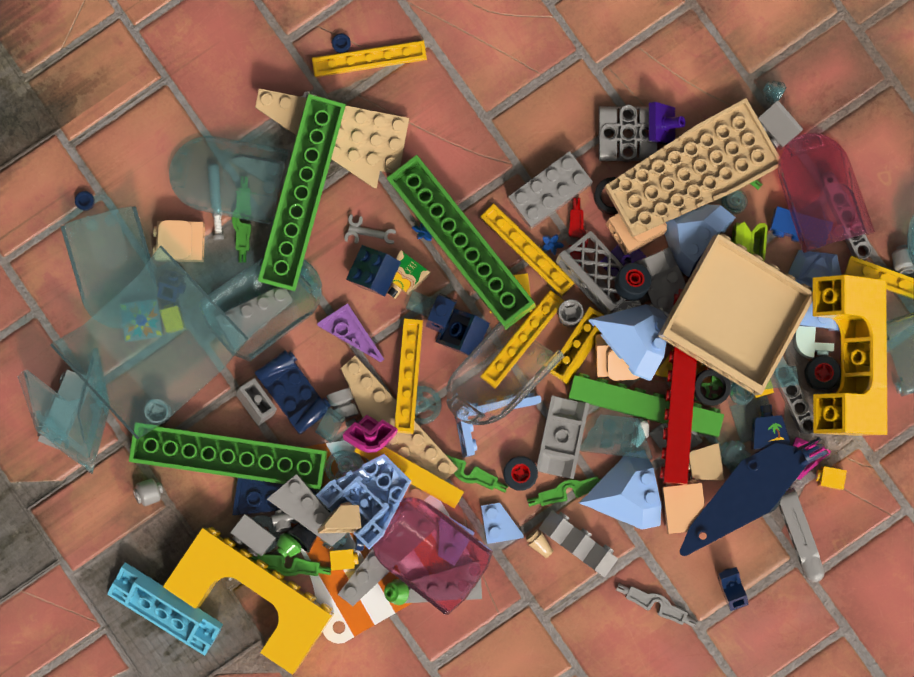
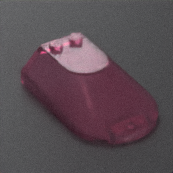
M815 133L804 134L790 141L779 159L778 173L803 253L853 237L875 233L852 165L844 149L833 139Z
M413 497L401 500L383 537L373 545L375 556L387 570L445 615H449L466 600L487 570L493 553L490 548L433 505Z

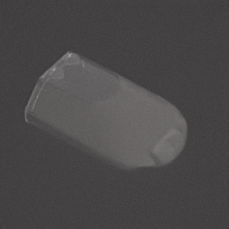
M498 323L451 375L446 387V402L450 411L462 422L472 425H486L504 418L565 357L562 351L557 350L554 353L534 340L495 389L480 378V376L520 328L514 323L505 330Z

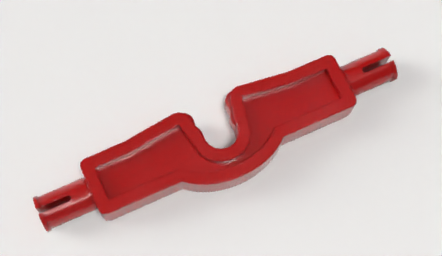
M573 198V210L570 211L568 236L581 239L587 234L584 229V211L580 210L581 198H577V205L576 198ZM588 239L585 241L584 248H587ZM572 251L570 253L573 259L581 260L580 251Z

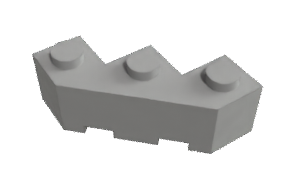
M552 510L539 527V530L605 578L618 560L613 555L614 550L606 544L603 547L590 538L592 536L591 533L584 528L580 531L568 522L570 519L562 512L558 515Z

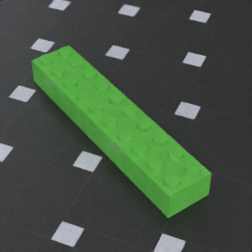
M311 94L307 95L257 279L259 282L292 291L296 290L346 104Z
M418 155L387 177L389 184L505 330L536 307L532 298Z
M134 423L129 462L285 484L298 474L309 488L321 490L328 451Z

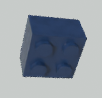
M362 245L346 280L360 288L385 297L401 262L384 252Z

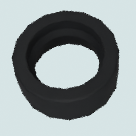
M616 177L602 180L597 185L594 193V201L598 209L610 215L618 214V211L615 207H610L603 203L601 193L604 186L615 180Z
M712 369L704 370L696 376L694 395L698 401L705 405L713 406L721 404L728 398L731 390L729 379ZM716 376L721 380L723 390L717 398H707L701 392V382L704 378Z

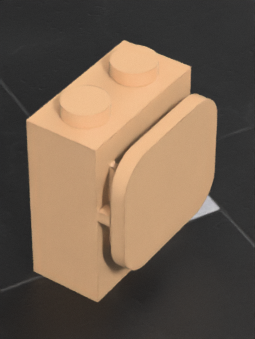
M619 213L609 218L606 222L607 228L624 255H629L661 237L667 231V224L663 223L632 237Z
M181 220L157 221V226H154L153 230L154 237H157L156 245H153V256H156V260L204 262V222Z
M601 334L595 335L597 377L609 376L610 379L615 381L639 378L629 371V366L623 359H619L601 337Z
M689 480L687 485L678 486V484L666 483V487H662L667 534L688 532L691 524L705 508L702 483H697V480Z

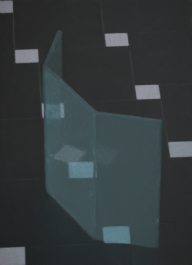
M160 246L139 275L83 326L53 342L50 346L138 440L168 420L220 373L248 340V337L175 259Z

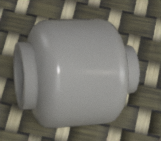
M908 245L898 246L897 250L891 255L895 271L903 275L913 273L914 248L908 247Z
M149 478L137 483L133 493L138 504L141 503L143 506H148L160 501L163 489L160 482L156 483L154 479Z

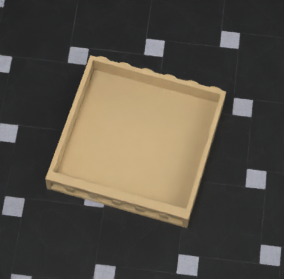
M717 234L711 238L661 328L658 337L752 394L762 395L813 301L812 288L806 284H799L795 281L796 278L790 274L781 273L777 266L773 264L768 265L761 256L750 254L747 252L746 247L741 244H734L728 236Z

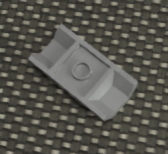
M670 247L634 262L645 266L649 270L652 283L647 294L653 306L662 310L667 318L674 307V294H678V290L684 289L686 285Z
M551 396L537 463L538 472L574 479L590 403Z

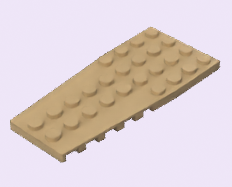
M745 98L697 124L605 185L604 188L629 233L634 237L727 196L781 167L784 163L750 103Z

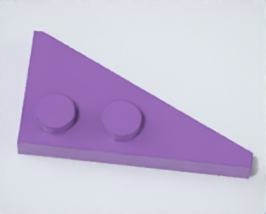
M348 303L317 323L320 328L377 361L382 362L384 360Z

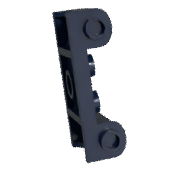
M284 350L254 373L301 435L319 420L330 414L329 408L331 406L325 397L321 399L296 365L295 361H297V358L291 351L287 352Z

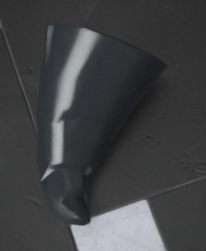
M300 523L286 532L307 553L310 552L317 538L316 534Z

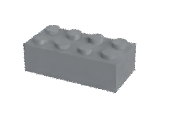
M569 151L508 196V201L531 230L591 186L593 181Z

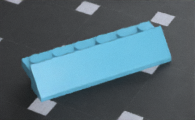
M126 562L121 567L107 594L204 656L223 626V623L219 622L216 618L211 617L200 608H193L165 589L161 584Z

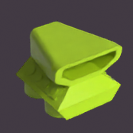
M745 222L735 223L733 225L731 242L743 245L747 248V252L752 255L757 254L761 256L764 261L768 226L765 223H759L751 231Z

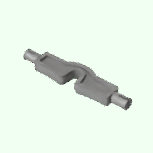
M620 583L617 585L616 591L625 594L628 600L635 602L644 609L650 610L655 602H659L660 608L657 614L660 617L681 625L686 623L695 628L696 625L689 621L697 624L698 620L687 616V612L671 605L662 595L656 593L648 594L633 586L628 588Z

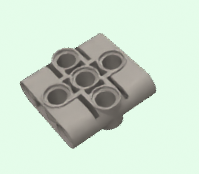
M632 105L599 106V161H623L626 163L643 161L657 152V143L649 141V138H645L642 135L643 130H649V107ZM617 110H619V124H617ZM637 110H639V114H638V124H637ZM630 111L633 117L626 119L623 117V112ZM609 129L613 131L614 136L607 138L603 132ZM628 129L632 131L633 136L626 138L623 135V131ZM617 144H619V158H617ZM637 144H639V158H637ZM629 148L632 150L633 155L626 157L623 154V150Z

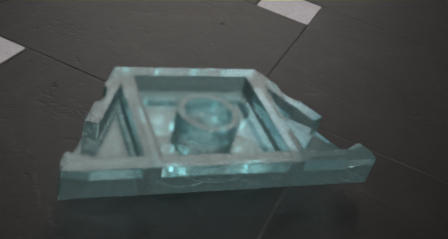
M601 414L595 426L591 428L587 438L580 446L581 452L643 459L653 458L640 419Z

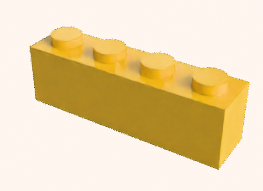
M589 307L549 368L548 372L567 385L570 383L595 345V335L602 334L588 320L604 316L603 314Z

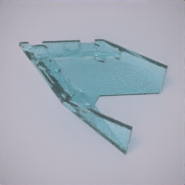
M97 349L92 350L87 355L89 364L80 398L69 402L28 370L22 371L18 379L36 431L45 436L53 445L76 463L81 464L89 473L93 474L110 408Z

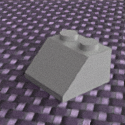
M776 101L758 118L775 148L778 147L780 150L803 130L779 101Z

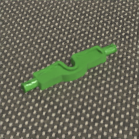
M240 177V188L237 189V207L233 212L232 223L236 231V250L239 251L238 262L242 263L243 255V263H246V251L250 250L252 226L251 224L241 223L240 218L252 215L251 190L248 189L249 177H245V184L244 177Z
M447 455L459 468L454 475L460 481L469 484L477 483L490 490L495 488L504 493L506 492L508 485L499 482L497 477L477 466L473 468L469 475H465L466 462Z
M593 477L582 481H564L554 489L540 492L537 497L527 499V502L535 501L528 505L529 507L537 504L544 506L567 501L566 489L569 487L573 489L575 497H581L588 494L602 478Z
M264 554L263 556L258 555L256 557L252 555L251 557L255 561L259 559L269 565L267 569L277 570L284 576H295L297 574L318 576L319 573L331 575V567L320 566V562L309 561L299 557L293 558L290 568L285 566V558L282 555Z

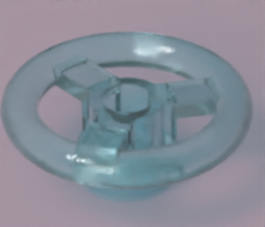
M418 386L415 416L419 412H426L427 410L434 411V413L427 418L415 417V421L418 424H428L434 421L440 414L442 407L441 399L434 389L427 386ZM422 392L431 394L435 399L436 406L431 405L429 400L423 397ZM421 401L426 403L425 408L419 407Z
M337 451L327 459L325 471L331 481L337 480L347 472H353L361 468L363 463L353 452ZM336 459L339 470L334 476L331 471V464ZM353 460L356 462L357 466H353Z

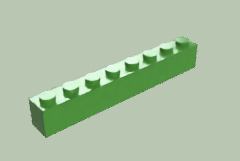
M579 373L578 376L574 375L568 399L590 403V405L659 423H667L668 425V420H664L665 409H669V401L664 399L665 395L653 393V395L645 394L646 390L635 388L633 391L627 389V385L616 383L614 386L608 384V380L597 378V381L591 380L589 375ZM694 403L692 431L716 438L719 437L724 414H721L719 409L709 407V410L701 408L702 405Z

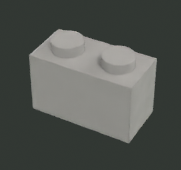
M255 378L238 389L237 398L258 426L274 416L277 408Z
M244 514L231 531V534L234 535L232 539L240 545L246 544L249 547L248 551L256 557L258 555L263 556L277 538L247 514Z

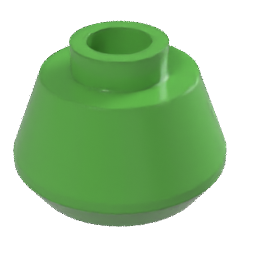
M287 533L280 535L277 542V551L284 558L286 556L292 557L301 552V545Z
M394 579L384 589L385 598L395 605L404 604L409 597L408 585L402 579Z

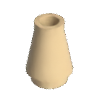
M537 529L526 538L527 545L543 555L544 558L549 557L554 550L550 547L545 536Z

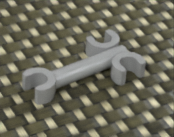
M353 215L349 216L350 226L345 235V242H348L349 236L353 235L355 236V244L359 242L358 234L384 239L386 243L394 244L393 240L388 239V235L396 234L395 230L389 229L384 232L360 227L363 223V218L360 217L358 223H353Z

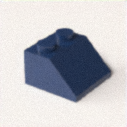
M454 308L444 333H439L435 342L475 358L490 323L476 315Z

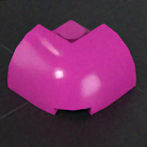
M366 415L359 423L354 422L343 433V439L361 451L367 453L377 452L396 436L398 429L383 419L378 422Z

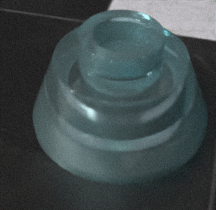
M775 80L772 83L767 82L762 91L765 93L763 97L769 105H773L776 101L780 100L787 88L786 84Z
M739 189L722 197L721 203L730 213L739 214L745 210L748 200L746 194Z
M734 382L731 384L729 395L734 403L746 405L753 400L754 394Z

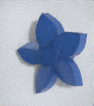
M422 224L419 227H412L414 231L418 232L417 239L432 240L431 235Z
M557 234L553 235L552 238L550 236H543L545 244L542 250L547 251L551 249V252L556 255L557 248L564 247L561 242H557Z

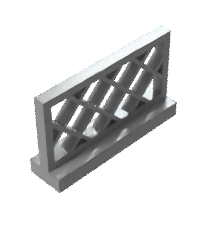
M592 231L558 255L555 262L604 315L613 313L615 309L626 301L621 296L617 303H614L609 298L610 293H617L616 289L610 288V280H615L616 276H610V267L620 270L623 265ZM590 238L595 243V249L584 248L585 241ZM572 251H580L581 260L573 259L570 253ZM584 252L595 253L594 261L584 260ZM598 253L605 254L608 257V263L597 262ZM584 264L594 265V274L586 273L584 271ZM597 266L607 267V275L597 274ZM597 279H607V288L599 287Z

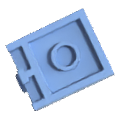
M535 393L523 395V399L516 400V396L505 398V402L502 403L492 400L487 401L485 406L480 407L476 403L467 405V409L454 412L463 458L473 456L475 451H477L476 440L472 439L471 432H473L472 420H468V417L536 405L541 402V396H535Z

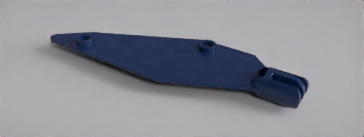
M818 437L800 447L775 443L742 460L689 527L680 548V554L688 556L769 513L808 464L829 454L827 450H824L811 458L809 457L825 447L823 443L807 451L805 450L820 442L821 438ZM705 533L707 537L702 540L699 538V535Z

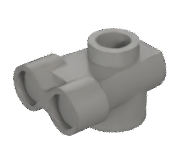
M282 510L275 511V515H271L276 532L288 531L291 529V523H299Z

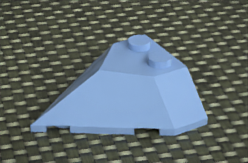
M706 204L666 222L667 231L665 232L668 247H670L680 271L689 278L711 238L714 235L720 234V232H725L736 218L722 205Z
M644 304L588 320L592 326L595 325L602 333L601 337L619 359H623L629 366V371L633 375L648 381L652 380L665 354L666 341L658 337L667 319L662 310Z
M645 450L625 454L579 504L595 509L600 513L633 525L641 530L660 526L662 506L654 468Z

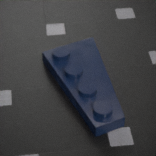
M238 478L232 515L281 510L267 500V498L284 484Z

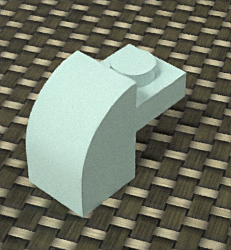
M799 326L793 336V344L801 356L813 359L814 352H817V355L828 356V353L834 351V343L815 342L816 327Z

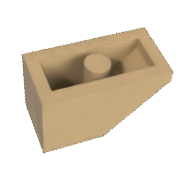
M350 502L341 503L318 528V533H354L361 529L359 505H352Z

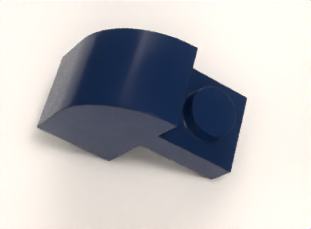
M737 567L728 568L718 573V581L730 611L749 605Z

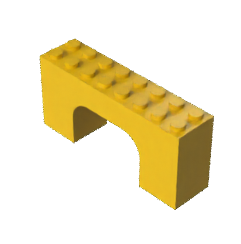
M850 275L813 277V316L833 319L841 333V384L836 393L813 394V433L853 436L887 435L886 280Z
M202 528L163 587L195 609L203 604L215 584L224 577L234 578L275 606L279 616L277 628L260 653L293 675L334 616V613L331 612L333 608L324 602L322 604L316 602L317 597L309 592L303 593L300 591L301 587L295 582L289 581L288 583L283 579L285 576L277 570L272 572L267 569L269 565L260 559L257 561L251 558L253 554L244 548L239 550L235 547L237 543L229 538L223 539L220 537L221 533L215 528Z

